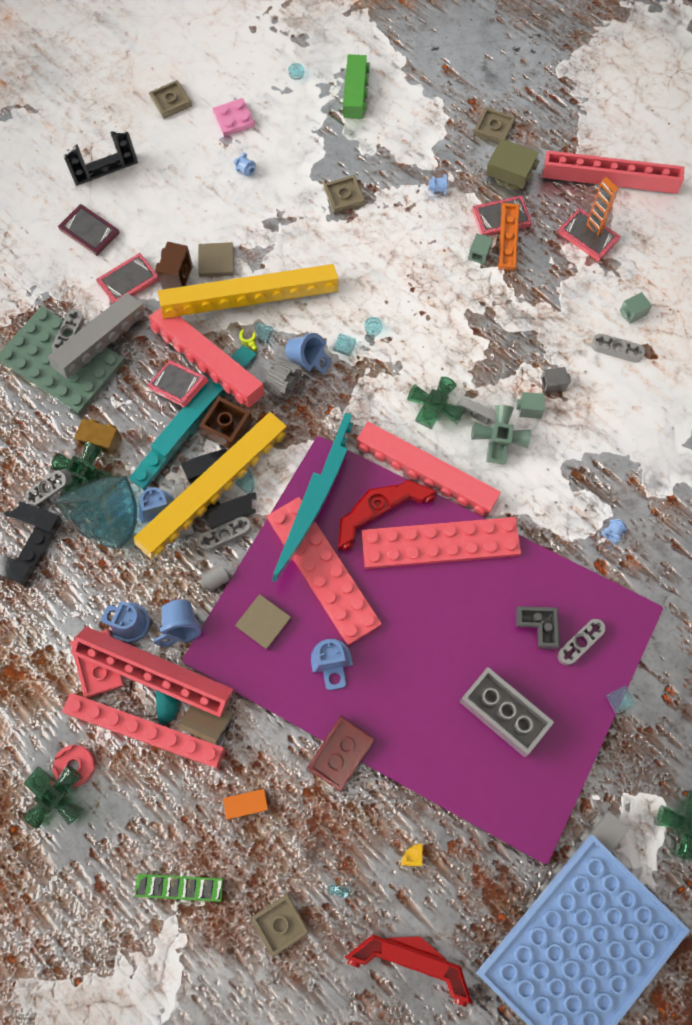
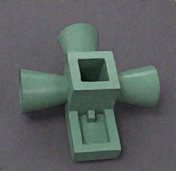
M495 405L496 422L491 427L473 422L471 440L489 439L486 462L505 465L508 446L511 443L525 448L529 446L531 430H513L514 425L509 424L514 409L511 406Z

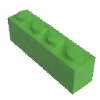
M347 55L343 118L363 119V112H366L367 101H364V99L368 97V88H365V86L369 84V75H366V73L370 72V62H367V55Z

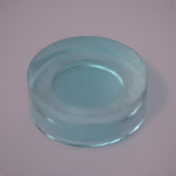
M293 63L288 68L291 79L299 80L304 77L305 72L302 64Z
M377 317L368 318L364 324L365 332L372 336L378 335L382 331L381 320Z

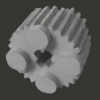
M278 357L274 363L270 362L266 369L268 373L267 378L263 381L264 389L287 400L292 394L290 390L300 381L302 375L299 372L300 366L283 357Z

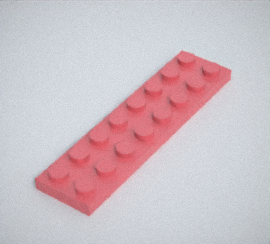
M300 497L266 516L284 546L302 502ZM314 522L292 559L346 645L349 646L379 628L382 624L317 523Z
M516 517L361 530L365 569L521 555Z

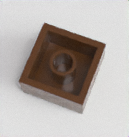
M167 241L165 248L162 249L160 262L156 264L155 268L162 290L187 285L193 268L188 246Z
M218 396L199 427L203 436L230 449L245 435L253 420L251 412Z

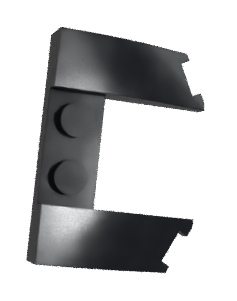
M128 131L125 133L110 132L116 153L85 164L77 144L73 146L69 153L63 155L76 186L138 163Z
M222 449L207 453L181 463L190 485L223 456L227 450ZM253 492L220 504L219 500L215 504L211 503L204 513L211 530L238 517H248L255 514L256 509H252V499H257L256 493Z
M20 501L17 508L11 512L6 511L4 515L32 527L34 530L17 560L0 554V577L26 588L63 520L57 514Z

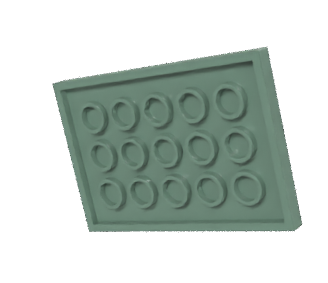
M41 306L0 351V363L78 415H81L122 367L125 360L105 347L89 363L83 365L76 374L71 375L68 379L64 378L51 368L48 358L53 352L52 344L64 320ZM72 330L66 331V332L64 333V336H65V337L71 336V335L73 334V331H72Z

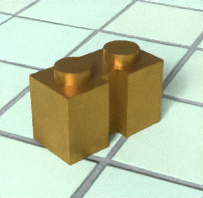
M82 419L74 436L79 446L98 449L99 452L110 455L114 454L121 438L116 426L100 424L94 419Z

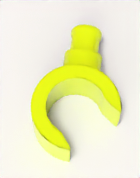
M242 329L239 333L241 343L252 348L253 352L257 351L255 332H253L250 339H244L245 333L244 329Z

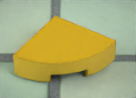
M423 843L411 846L404 853L401 866H423Z

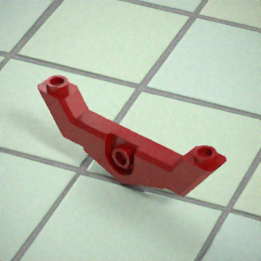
M409 479L398 486L396 484L369 489L351 512L341 517L338 551L342 549L347 551L353 547L357 529L408 500L419 504L424 502L429 504L435 500L437 491Z
M372 934L344 956V958L348 959L347 964L360 968L361 964L366 965L375 957H379L446 982L449 994L454 998V1003L467 1007V1003L472 1004L461 966L447 961L443 955L420 936L387 937L386 939Z

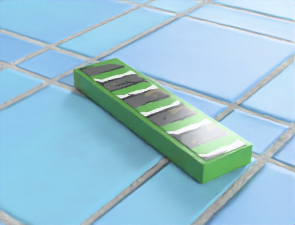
M137 874L135 897L221 902L224 878Z

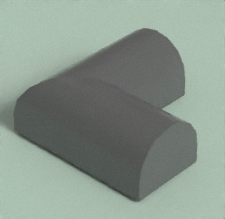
M517 606L515 614L516 627L537 628L538 649H558V608Z

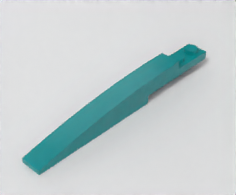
M242 345L231 358L244 369H247L257 354ZM210 378L188 405L181 409L150 446L152 450L128 478L130 482L144 491L147 489L189 435L192 437L199 429L200 423L218 396L223 398L227 394L219 383L213 382Z
M344 414L321 475L313 472L273 573L272 581L274 582L281 576L303 543L334 485L347 452L345 445L348 438H345L346 433L350 434L353 423L350 422L351 414Z

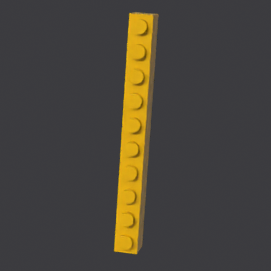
M334 264L157 291L162 317L165 319L338 292L339 278Z
M269 412L135 535V545L150 559L160 556L169 542H175L183 529L187 530L190 528L197 516L201 517L211 503L215 504L224 491L227 492L233 487L235 480L243 478L251 465L253 467L257 465L264 453L267 455L273 449V445L276 442L279 443L285 438L287 426L273 413Z

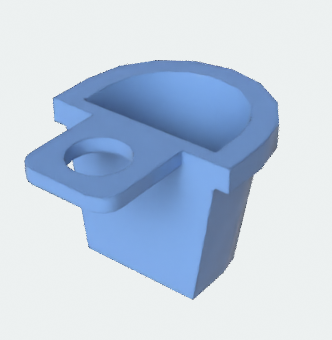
M308 333L302 337L292 338L285 346V354L288 360L303 367L306 371L310 372L314 366L321 374H325L331 365V359L323 351L327 342L318 333ZM321 358L325 359V366L323 368L320 366Z
M156 487L146 489L140 497L139 515L141 522L152 521L174 501L173 496Z
M179 599L162 606V627L160 628V633H163V635L153 640L154 644L161 647H169L179 641L189 643L201 635V625L196 622L191 602ZM164 639H171L168 642H162Z
M120 601L118 607L108 605L101 618L102 623L111 627L114 634L113 638L128 643L137 642L145 637L151 624L150 616L145 608L131 601L129 603ZM112 611H115V614L110 622L108 620V614Z
M336 639L323 640L314 647L311 654L313 673L323 671L327 690L340 689L346 686L343 667L353 666L350 651L343 642ZM333 673H337L341 678L340 682L336 685L329 682V676Z

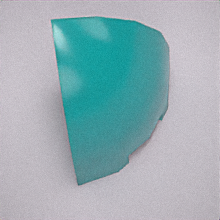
M156 690L159 725L164 726L176 718L179 713L180 700Z

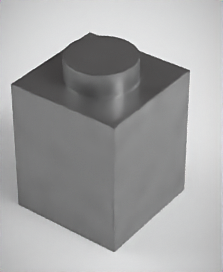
M566 367L543 370L541 382L544 394L565 392L568 385L571 383V377L567 373Z

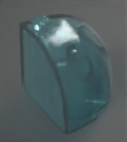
M127 476L94 480L66 492L55 500L67 521L71 520L79 528L77 530L89 540L93 538L99 541L102 546L121 549L134 533L137 522V504Z

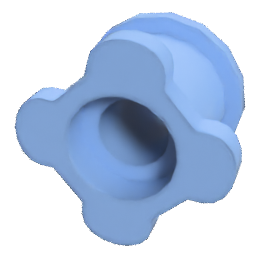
M245 152L234 160L237 172L241 170L244 176L252 175L255 172L256 163L252 160L250 161Z
M443 174V178L432 176V180H429V190H432V194L443 192V195H446V174Z
M612 519L609 522L608 528H605L601 535L617 545L621 541V535L627 532V528L622 520Z

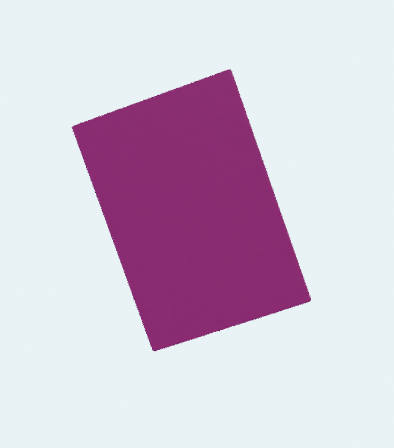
M321 436L316 437L271 513L298 497L303 500L313 472L321 475L333 442ZM347 450L338 476L315 522L378 617L382 626L347 646L351 654L353 666L343 667L346 686L340 689L327 690L323 671L313 673L311 654L319 642L326 639H336L345 645L346 643L293 559L276 582L272 581L273 573L284 545L268 520L265 521L201 627V635L194 639L182 661L185 665L216 682L233 688V691L322 741L325 740L340 715H342L375 738L361 763L535 860L547 864L660 618L663 607L518 535L521 550L520 556L365 569L361 530L485 520L486 518L438 494L435 496V500L429 504L425 502L419 504L408 500L357 529L353 547L347 551H343V549L338 551L341 517L350 513L369 489L396 484L398 486L408 480ZM259 594L291 617V620L268 650L235 627L236 623ZM517 606L558 608V649H538L537 628L516 627L515 614ZM590 620H601L605 624L604 634L572 665H562L557 657L561 648ZM598 625L592 626V630L588 633L589 636L596 631L598 632ZM578 637L576 644L583 648L586 647L587 641L583 637ZM572 648L568 653L564 652L563 658L565 660L571 659L570 656L576 650ZM487 667L554 721L553 725L525 758L460 703L462 697ZM337 673L329 676V682L333 685L338 684L341 680Z

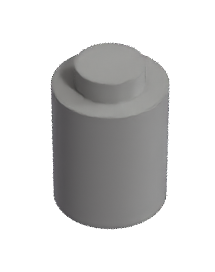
M219 564L201 574L202 579L199 580V583L204 591L208 589L211 592L230 581L223 566Z

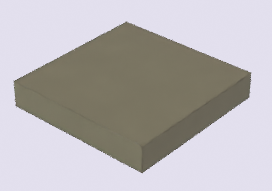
M178 80L149 92L150 98L163 119L192 107L191 100Z
M485 107L473 131V135L498 144L501 138L507 140L516 117Z
M355 175L323 184V189L333 214L366 205V200Z
M233 242L198 244L199 277L234 275Z
M259 594L236 623L235 627L268 650L291 620V617Z
M191 705L179 722L178 728L216 745L233 718L234 712L225 709L221 717H218Z
M288 893L250 918L272 958L310 933Z

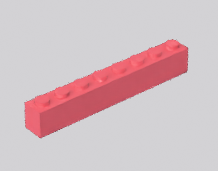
M547 150L543 163L542 178L600 185L602 179L608 177L617 187L678 194L684 181V166Z
M161 308L149 316L150 328L154 333L160 334L166 343H171L178 353H183L190 363L194 362L202 373L206 372L213 382L219 383L228 394L231 393L235 396L240 404H244L249 408L265 395L262 382L180 316L163 319Z
M370 422L366 423L356 439L357 447L361 452L370 453L378 461L386 462L393 469L407 473L411 479H418L425 486L439 490L443 496L452 497L460 505L474 509V512L478 515L488 517L499 499L501 493L499 490Z
M87 626L75 636L71 651L73 655L218 717H221L229 704L233 688Z
M73 693L69 694L62 713L217 770L220 769L227 751L221 746Z

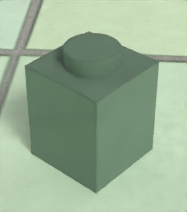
M476 233L469 251L468 260L485 265L492 247L493 238Z
M641 292L625 300L620 308L622 317L631 324L648 315L652 305Z
M522 392L521 398L517 399L516 403L519 417L542 418L545 394Z

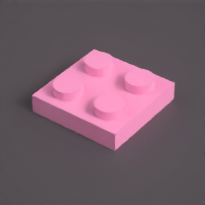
M243 98L212 108L224 137L255 127L254 120Z

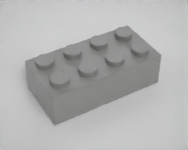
M489 667L486 668L460 700V703L524 758L529 755L554 723V721Z

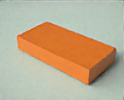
M265 789L223 798L226 820L268 811Z

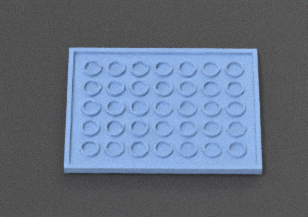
M589 835L477 970L476 974L527 1025H617L690 930L594 835Z

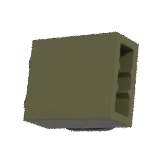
M501 138L488 162L486 175L494 177L498 184L513 190L523 189L526 182L530 183L533 176L532 171L538 167L540 161L537 160L539 152Z

